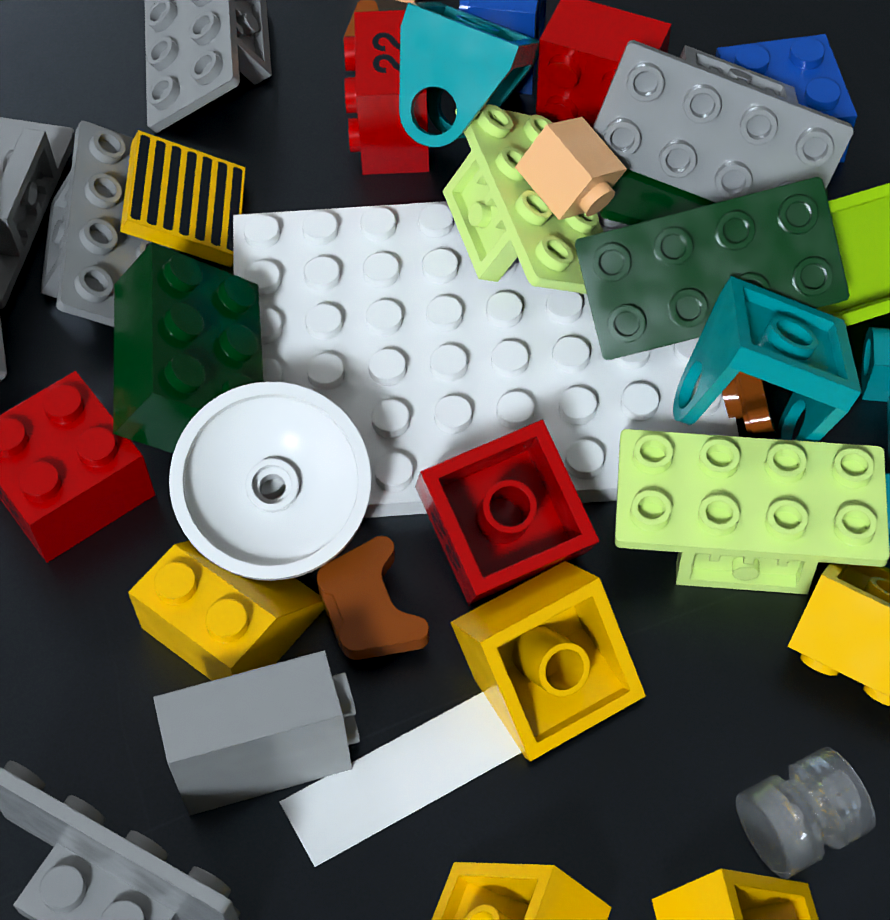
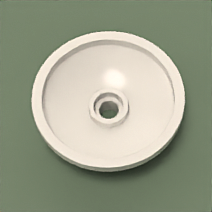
M271 381L256 382L231 389L207 403L190 420L183 430L172 456L169 475L170 497L177 521L191 544L210 562L244 578L265 581L286 580L305 575L324 566L343 551L353 539L361 526L369 505L371 493L370 461L366 446L358 429L343 410L331 400L318 392L296 384ZM271 479L280 480L286 486L284 494L274 500L267 499L261 494L263 484Z

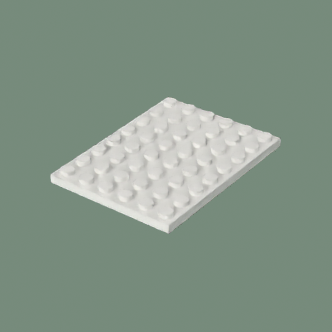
M447 201L233 215L234 275L256 283L259 286L264 382H285L309 388L331 400L351 419L364 441L371 468V493L364 518L427 514L415 488L420 471L542 419L582 503L617 501L619 443L621 431L624 429L739 437L736 417L729 418L722 393L692 425L676 421L673 417V403L676 390L699 338L612 360H605L602 357L587 294L532 286L527 280L518 257L498 282L478 279ZM600 211L597 213L599 223L604 232L629 226L604 219L600 215ZM700 374V376H699V378H698V380H697V382H696V384H695V387H694L693 392H692L691 399L693 398V396H694V394H695V392H696V390H697V387H698V385H699V381H700V378H701V374ZM271 479L263 484L261 494L267 499H278L284 494L286 486L280 480Z

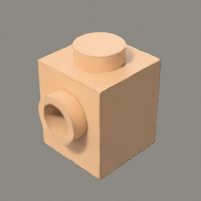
M583 117L546 124L515 166L517 171L558 220L583 213L587 216H592L601 211L613 199L615 191L612 187L627 170L624 164Z

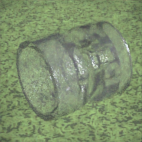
M829 747L820 748L789 765L788 780H784L778 775H772L740 792L736 797L737 813L750 843L762 861L780 878L789 879L822 860L825 854L824 844L831 849L840 850L871 832L876 825L875 811L861 779L851 765L838 752Z

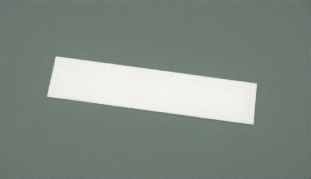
M481 692L351 763V770L326 776L279 801L314 867L522 752L485 694Z

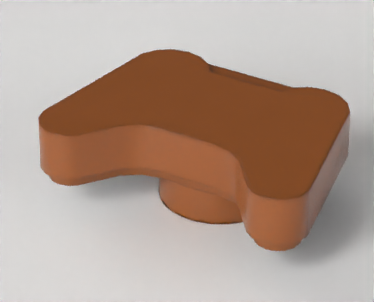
M739 372L722 391L729 418L736 417V420L743 418L746 430L752 438L768 439L776 437L777 433L764 381Z
M387 536L374 537L325 564L317 574L318 590L341 650L350 659L362 660L418 650L425 647L429 642V626L427 621L420 616L398 610L393 605L384 585L383 578L395 560L394 543Z

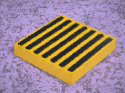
M138 130L131 143L120 232L231 267L233 264V215L242 214L246 167Z

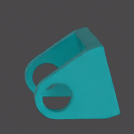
M441 2L408 3L400 26L399 91L400 120L407 134L417 143L428 147H441L456 141L458 138H466L464 132L483 107L491 104L501 108L534 66L539 54V40ZM426 88L429 117L442 134H432L425 131L415 119L414 106L416 98ZM444 90L453 97L456 103L457 115L454 123L448 121L441 110V97Z
M730 276L718 296L682 374L674 398L673 417L681 423L687 425L694 424L739 372H743L793 391L779 421L775 439L792 440L797 420L806 408L802 427L795 440L819 442L849 412L862 393L845 320ZM701 374L699 385L693 398L691 399L693 389Z

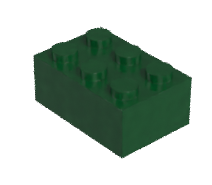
M151 242L114 284L113 434L174 453L183 430L207 403L231 389L251 383L264 382L259 286L239 276Z

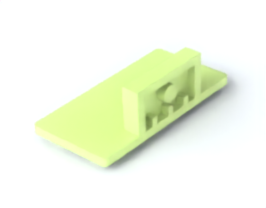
M491 104L485 105L464 132L471 152L442 191L478 279L498 282L518 257L527 280L532 286L587 294L575 242L579 238L604 232L599 223L598 214L587 216L583 213L558 220L515 168L546 124L552 122L541 115H527L504 110Z
M624 429L621 431L619 443L615 545L619 548L678 552L676 585L808 595L818 562L883 567L887 564L890 552L884 450L880 446Z

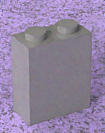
M325 650L153 696L167 764L189 815L351 770L352 765L348 745L360 742L354 717L356 715L355 706L346 673L332 676Z

